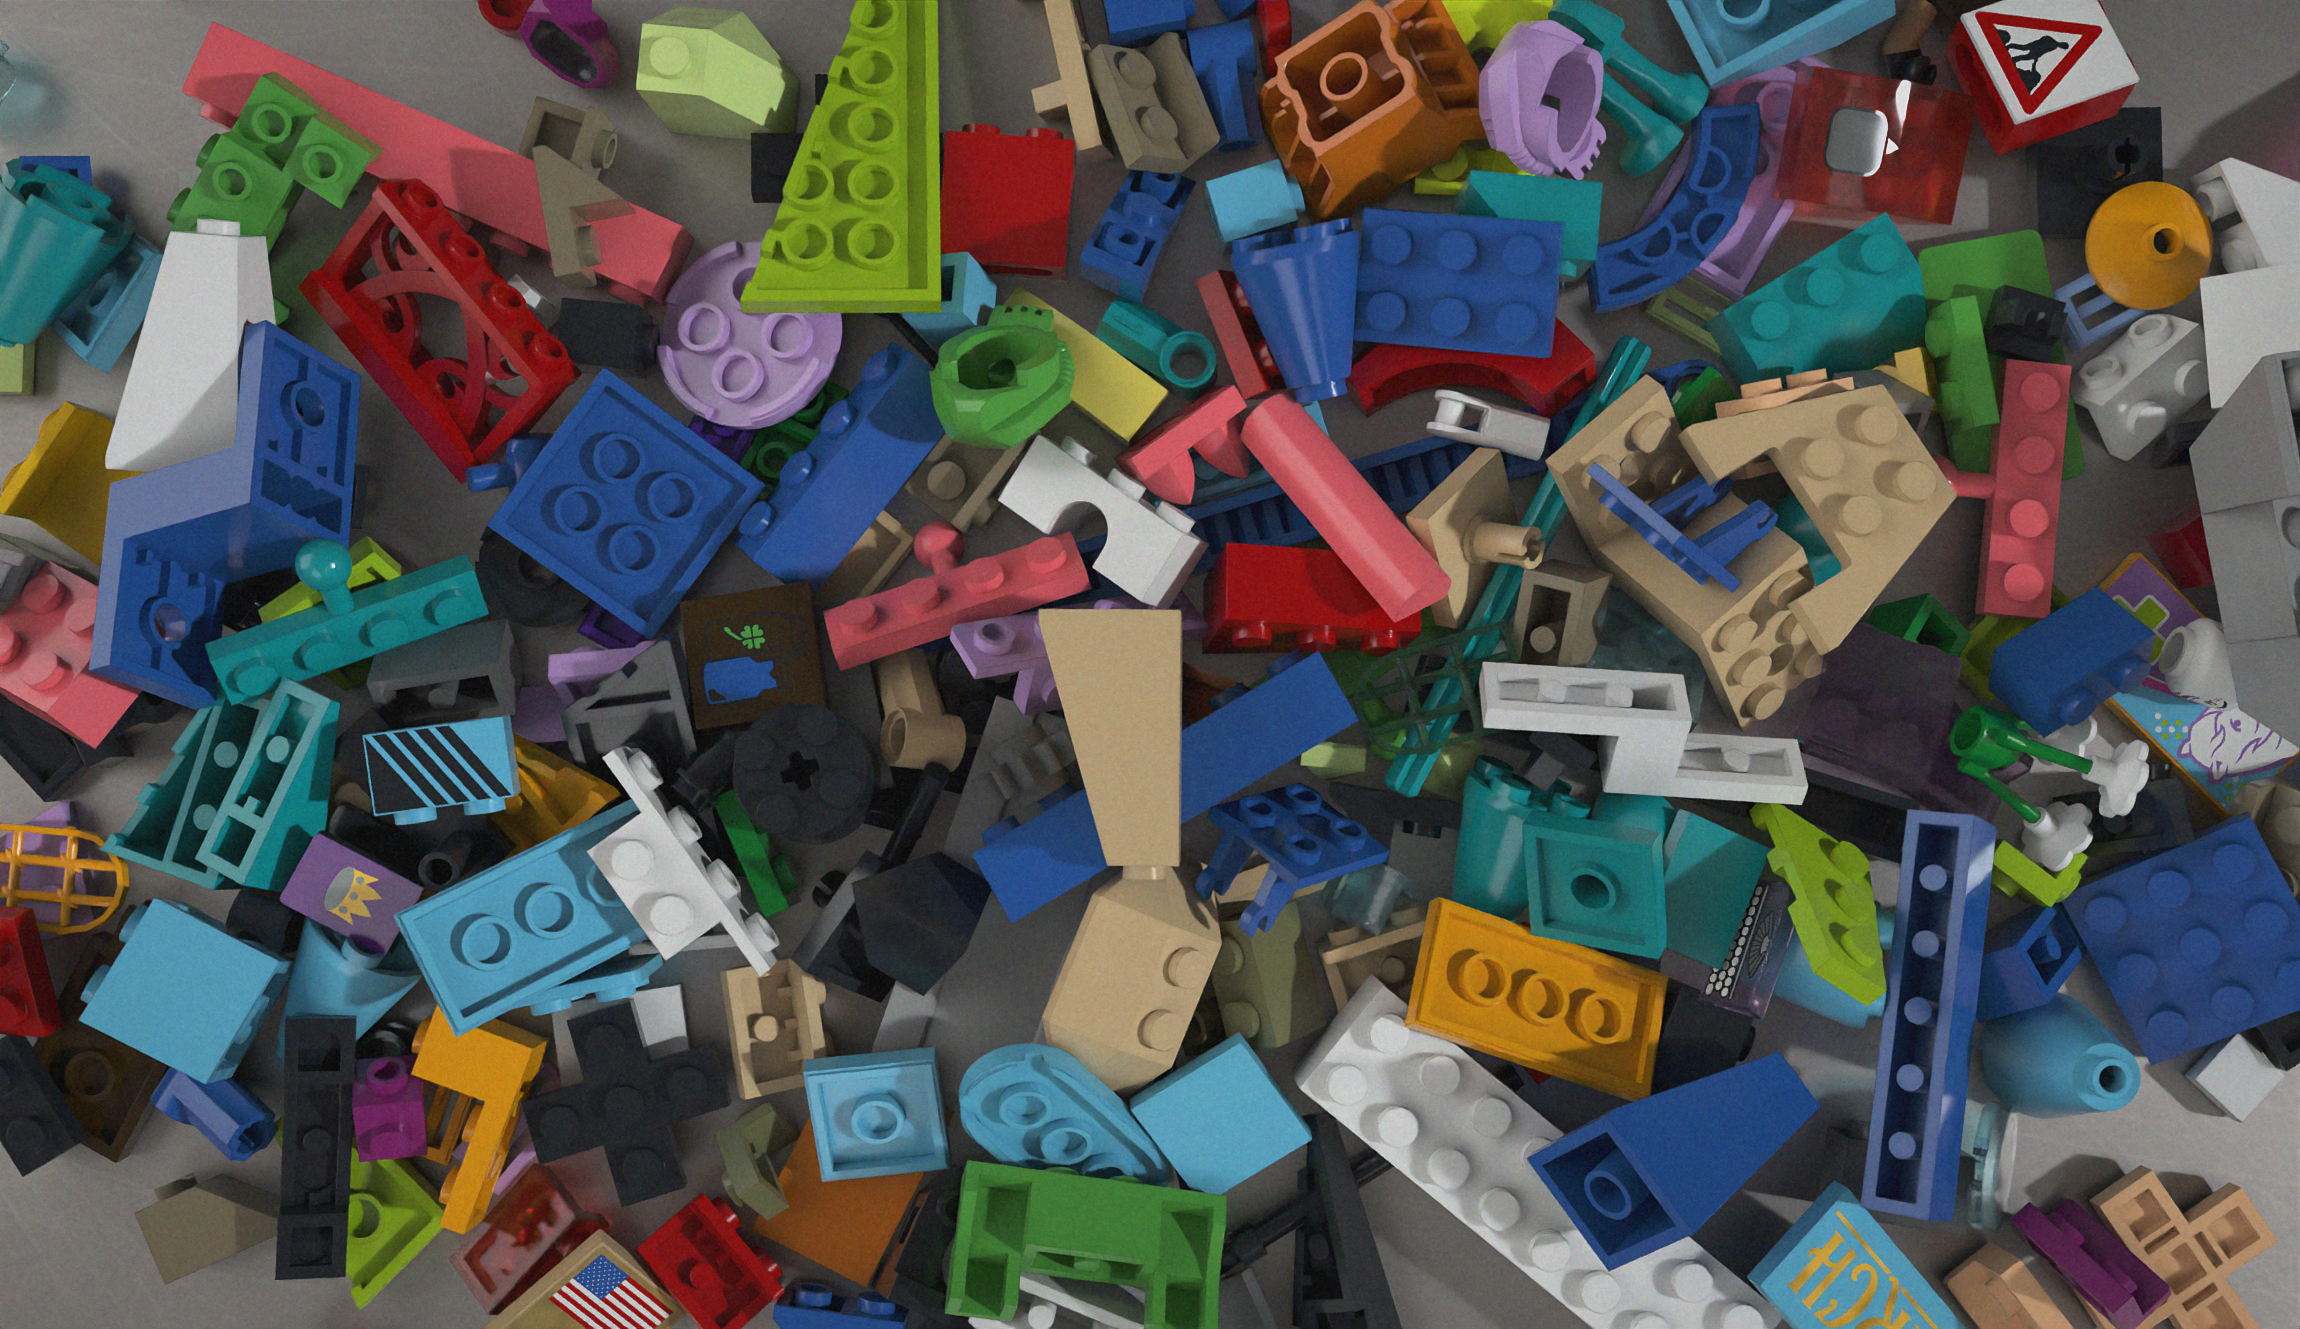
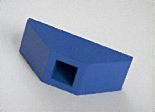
M1131 170L1082 250L1079 259L1082 280L1141 305L1160 270L1197 182L1179 173L1165 174Z

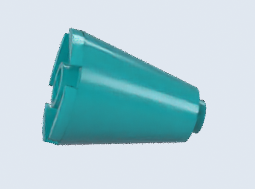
M14 158L5 164L0 173V346L15 347L17 343L32 344L128 246L127 244L138 230L134 218L128 212L120 221L107 210L113 199L102 191L73 175L46 164L39 163L34 173L20 170L23 159Z

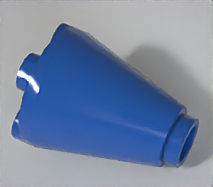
M1351 217L1293 229L1295 241H1292L1290 229L1231 241L1234 254L1230 255L1234 274L1287 388H1294L1297 403L1323 400L1348 393L1345 378L1351 375L1361 244L1359 230H1353Z

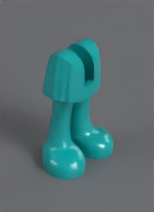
M1557 0L1548 13V20L1556 21L1584 38L1583 45L1597 50L1602 56L1603 65L1606 64L1619 72L1653 100V110H1651L1603 70L1602 96L1599 108L1614 119L1627 136L1619 156L1621 168L1634 178L1641 177L1660 164L1678 145L1684 136V132L1678 126L1688 123L1699 114L1706 102L1709 85L1695 72L1683 71L1679 74H1673L1647 59L1621 37L1625 28L1624 20L1606 8L1588 0Z

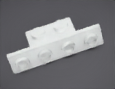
M628 746L614 749L602 757L642 813L592 847L587 853L665 961L721 922L759 976L770 970L780 959L774 949L779 945L777 935L762 915L756 912L750 916L735 895L741 891V888L727 865L720 859H716L713 862L709 859L697 842L702 837V833L689 812L681 805L673 808L658 788L663 783V778L651 759L642 751L634 754Z

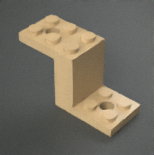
M1646 374L1545 460L1597 569L1614 573L1612 580L1614 584L1699 655L1726 718L1745 733L1757 721L1772 716L1780 708L1784 698L1807 678H1813L1822 673L1839 649L1836 647L1820 656L1787 604L1815 588L1816 583L1803 547L1776 526L1763 538L1752 541L1724 567L1741 581L1740 585L1731 592L1712 576L1703 586L1678 565L1670 561L1641 537V534L1633 527L1626 524L1598 500L1607 489L1586 472L1594 462L1599 464L1647 505L1654 503L1701 474L1677 438L1682 431L1664 386ZM1729 492L1719 503L1709 505L1681 533L1693 541L1745 510L1749 505L1732 492Z

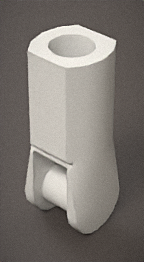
M1436 390L1434 398L1440 403L1435 422L1427 423V432L1442 438L1490 449H1498L1505 453L1535 461L1540 459L1550 427L1549 418L1492 404L1455 391ZM1464 409L1481 414L1477 432L1460 428Z

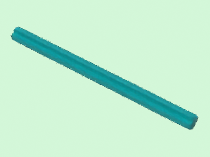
M1624 335L1616 342L1562 446L1637 382L1651 356V348L1647 344L1628 335ZM1548 470L1519 524L1522 527L1533 526L1541 530L1543 535L1539 540H1543L1545 543L1544 555L1569 510L1550 470ZM1499 563L1384 778V783L1395 792L1410 798L1419 793L1480 678L1482 663L1489 661L1517 608L1524 571L1521 566Z

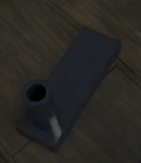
M381 702L370 708L336 739L334 761L370 798L371 791L362 735L404 728ZM463 804L436 807V820L397 825L426 855L419 864L418 873L423 884L435 891H444L495 866L517 846L486 813L464 815ZM387 814V816L395 823L394 814Z

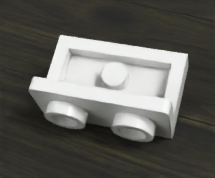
M2154 310L2135 321L2123 335L2097 357L2084 364L2081 370L2070 378L2073 403L2089 409L2110 455L2128 462L2210 392L2205 336L2200 324Z

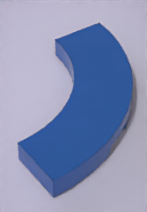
M1759 102L1704 107L1691 120V149L1683 179L1669 204L1658 216L1637 231L1620 239L1598 244L1596 262L1586 271L1591 314L1619 310L1641 303L1664 292L1698 267L1722 242L1736 222V217L1756 174L1761 140Z

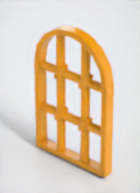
M0 823V830L13 831L12 849L6 848V852H0V862L10 863L8 884L4 883L2 888H0V898H7L6 906L17 907L18 903L23 904L24 900L61 903L59 924L37 923L39 931L65 935L67 933L94 930L111 921L122 908L130 886L128 865L125 859L110 853L108 855L112 861L77 858L79 837L94 841L102 848L107 840L105 836L78 829L75 826L59 828ZM25 832L68 836L66 854L60 853V857L23 854ZM27 865L65 868L63 889L57 888V892L19 889L21 868L26 869ZM81 869L116 872L117 889L114 897L74 894L76 873H82ZM78 905L108 907L101 917L88 924L71 925L72 908L77 909Z

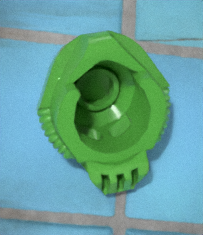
M1017 304L1014 305L1013 309L1008 306L997 305L990 314L987 326L978 325L970 328L942 344L939 349L938 363L935 364L933 371H929L935 411L945 433L952 441L976 447L1014 450L1039 429L1045 427L1049 420L1053 419L1057 413L1072 401L1070 394L1075 379V364L1067 343L1058 340L1057 333L1054 332L1053 310L1042 309L1038 306H1029L1027 308ZM996 362V363L988 370L987 365Z

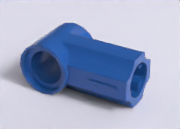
M1249 19L1185 29L1187 55L1220 136L1218 144L1209 150L1210 153L1232 154L1262 145L1264 137L1253 78L1257 76V62Z
M239 1065L231 1078L204 1084L169 1067L150 1097L152 1104L166 1116L178 1122L195 1126L229 1160L246 1161L257 1151L267 1148L278 1131L274 1123L276 1114L235 1077L239 1070Z

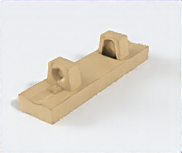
M1044 0L1061 80L1031 90L1036 114L1043 118L1045 122L1070 116L1077 151L1082 156H1086L1089 163L1095 164L1113 159L1115 154L1106 114L1085 62V57L1091 52L1080 0Z

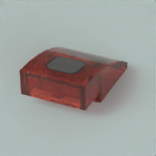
M1818 66L1797 69L1773 199L1877 216L1887 212L1891 218L1952 226L1978 97L1938 87Z

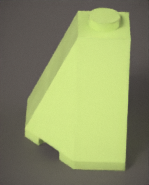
M678 6L642 23L636 91L670 133L751 140V133H796L801 82L743 11Z

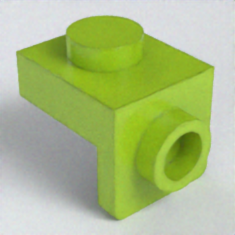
M1996 839L1990 889L2009 900L2015 895L2025 903L2051 908L2054 903L2065 900L2076 889L2081 879V874L2078 871L2086 862L2088 856L2083 852L2076 853L2067 867L2053 872L2045 866L2039 867L2004 839Z

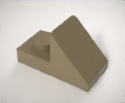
M546 145L532 147L554 277L571 290L597 286L594 265L602 263V251L594 226H587L586 222L634 214L635 210L616 192Z

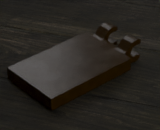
M145 900L143 905L149 907L152 900ZM134 904L129 905L124 911L114 935L106 930L92 934L57 1001L63 1026L46 1037H38L33 1046V1049L89 1139L81 1144L115 1163L129 1157L155 1108L150 1097L170 1067L79 1021L80 1016L88 1005L81 1001L86 985L102 965L106 964L112 967L126 944L119 940V935L130 915L138 907Z

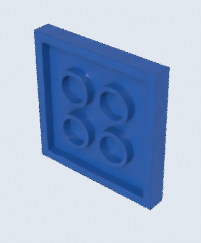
M604 367L488 522L487 526L651 641L766 484L608 368Z
M2248 811L2194 833V842L2158 848L2081 880L2076 889L2065 900L2061 901L2151 1066L2300 1010V905Z

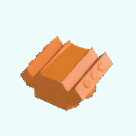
M1375 0L1361 1L1275 57L1274 59L1278 66L1277 75L1263 84L1257 99L1261 123L1289 176L1293 174L1296 176L1304 204L1315 224L1352 217L1358 204L1385 202L1389 193L1430 166L1434 167L1441 162H1451L1461 141L1487 138L1479 115L1480 72L1441 0H1392L1382 8Z

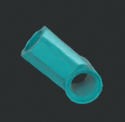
M1118 296L1110 304L1100 321V325L1094 335L1140 370L1165 384L1167 389L1178 398L1195 400L1215 386L1218 378L1217 355L1212 342L1203 334L1195 331H1186L1143 304H1137L1121 296ZM1185 353L1198 354L1207 363L1204 372L1194 379H1183L1172 372L1171 368L1174 361Z

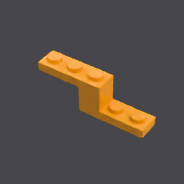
M437 1003L433 1016H426L415 1034L412 1052L418 1054L411 1075L485 1101L484 1105L478 1103L474 1107L465 1124L462 1141L468 1142L469 1146L461 1166L454 1165L450 1170L439 1196V1202L446 1204L439 1226L464 1235L484 1219L523 1114L521 1102L529 1098L550 1039L495 1018L455 1038Z

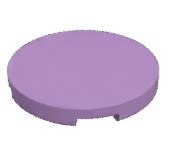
M736 240L706 252L689 265L677 278L664 300L669 304L661 327L660 346H657L656 353L660 371L667 386L686 408L713 424L737 430L764 428L786 420L803 409L820 392L834 369L838 358L842 338L841 313H742L739 301L747 281L751 282L761 256L759 249L762 242L740 243Z

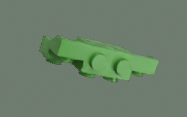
M276 71L263 74L259 78L232 130L221 135L218 133L213 134L199 152L196 166L201 168L202 171L193 188L186 187L171 204L166 219L172 222L173 225L163 244H167L170 231H197V219L230 220L240 222V234L266 236L267 252L269 254L306 187L340 209L351 205L359 194L354 189L368 164L379 159L384 149L337 119L320 106L304 89ZM273 296L277 326L288 319L294 308Z
M967 1160L961 1180L956 1236L951 1250L945 1314L1012 1322L1018 1307L1021 1272L1146 1288L1144 1329H1218L1219 1282L1226 1230L1227 1196L1146 1185L1140 1179L1131 1176H1115L1109 1179L1080 1176L1077 1171L1066 1167H1051L1045 1170Z

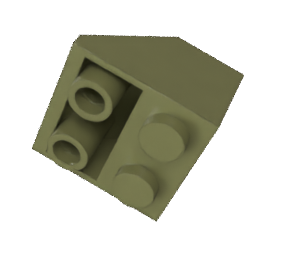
M1296 901L1286 903L1274 924L1266 933L1257 927L1252 938L1239 927V920L1243 911L1226 918L1223 915L1218 916L1222 945L1182 1041L1185 1057L1202 1055L1238 1032L1241 1033L1252 1050L1280 1047L1327 1026Z

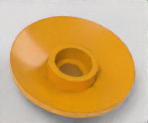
M2140 182L2113 193L2096 210L2090 221L2085 239L2087 266L2097 286L2116 303L2137 310H2156L2169 307L2188 297L2200 285V279L2206 276L2213 255L2212 229L2203 208L2189 193L2174 185L2163 182ZM2157 232L2163 235L2166 242L2164 254L2158 252L2154 247L2153 241Z

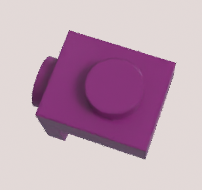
M418 1054L359 1059L355 1062L352 1110L359 1162L428 1155V1132L423 1095V1079L411 1075Z

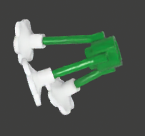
M1978 703L1975 707L1965 710L1957 718L1950 734V748L1952 752L1962 757L1957 765L1958 771L1977 778L2024 818L2023 824L2026 828L2023 830L2021 838L2026 846L2022 854L2039 867L2045 866L2053 872L2067 867L2073 855L2084 851L2091 843L2093 832L2088 827L2092 819L2091 810L2081 803L2067 806L2064 802L2060 801L2050 804L2045 809L2042 807L2034 808L1989 769L2010 767L2023 752L2035 756L2044 765L2055 766L2058 764L2082 773L2084 780L2099 784V793L2101 795L2099 812L2108 818H2113L2116 814L2126 816L2135 804L2137 793L2143 789L2149 776V765L2145 762L2149 747L2147 743L2137 739L2130 744L2126 742L2121 743L2114 751L2111 761L2096 755H2091L2087 759L2084 758L2085 745L2095 738L2097 732V722L2092 715L2075 726L2066 724L2043 738L2017 714L1998 711ZM2017 729L2026 730L2030 739L2023 737Z

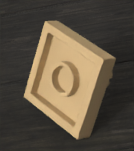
M1478 447L1406 516L1409 531L1451 578V586L1446 597L1430 605L1435 623L1439 626L1457 629L1473 613L1499 563L1521 566L1523 569H1534L1542 561L1545 552V543L1543 540H1539L1543 535L1541 530L1533 526H1519L1501 450Z

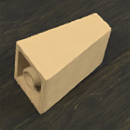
M1039 609L1040 630L1107 866H1123V879H1165L1166 866L1179 867L1181 861L1183 633L1181 610Z

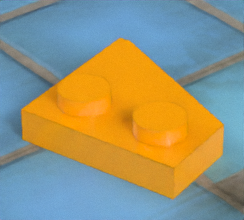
M513 732L521 792L514 797L504 798L505 810L486 814L517 845L514 850L519 854L601 814L621 794L614 786Z

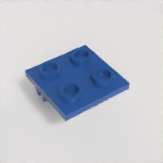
M1596 462L1586 471L1607 489L1598 499L1603 505L1626 524L1633 527L1648 543L1702 586L1712 576L1733 592L1740 585L1741 581L1724 567L1752 541L1759 540L1768 534L1778 519L1777 513L1770 509L1763 501L1757 500L1751 503L1745 510L1691 541L1681 531L1709 505L1717 504L1727 496L1734 482L1730 476H1726L1709 486L1702 474L1654 503L1647 505Z
M1299 782L1210 807L1207 819L1224 833L1210 864L1200 873L1195 889L1207 901L1211 898L1213 890L1220 896H1223L1254 850L1268 860L1270 865L1255 899L1246 907L1239 920L1240 929L1252 938L1257 927L1264 933L1272 927L1277 916L1296 890L1386 862L1390 850L1371 837L1360 823L1348 819L1324 801L1317 790Z

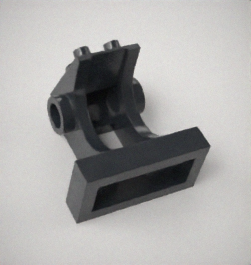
M951 1164V1169L943 1170L917 1192L886 1264L880 1263L870 1286L886 1299L947 1326L952 1315L945 1314L947 1284L944 1281L942 1262L945 1250L956 1235L961 1180L964 1172L961 1166ZM955 1197L957 1201L956 1210L951 1216L947 1217L946 1205L951 1198Z

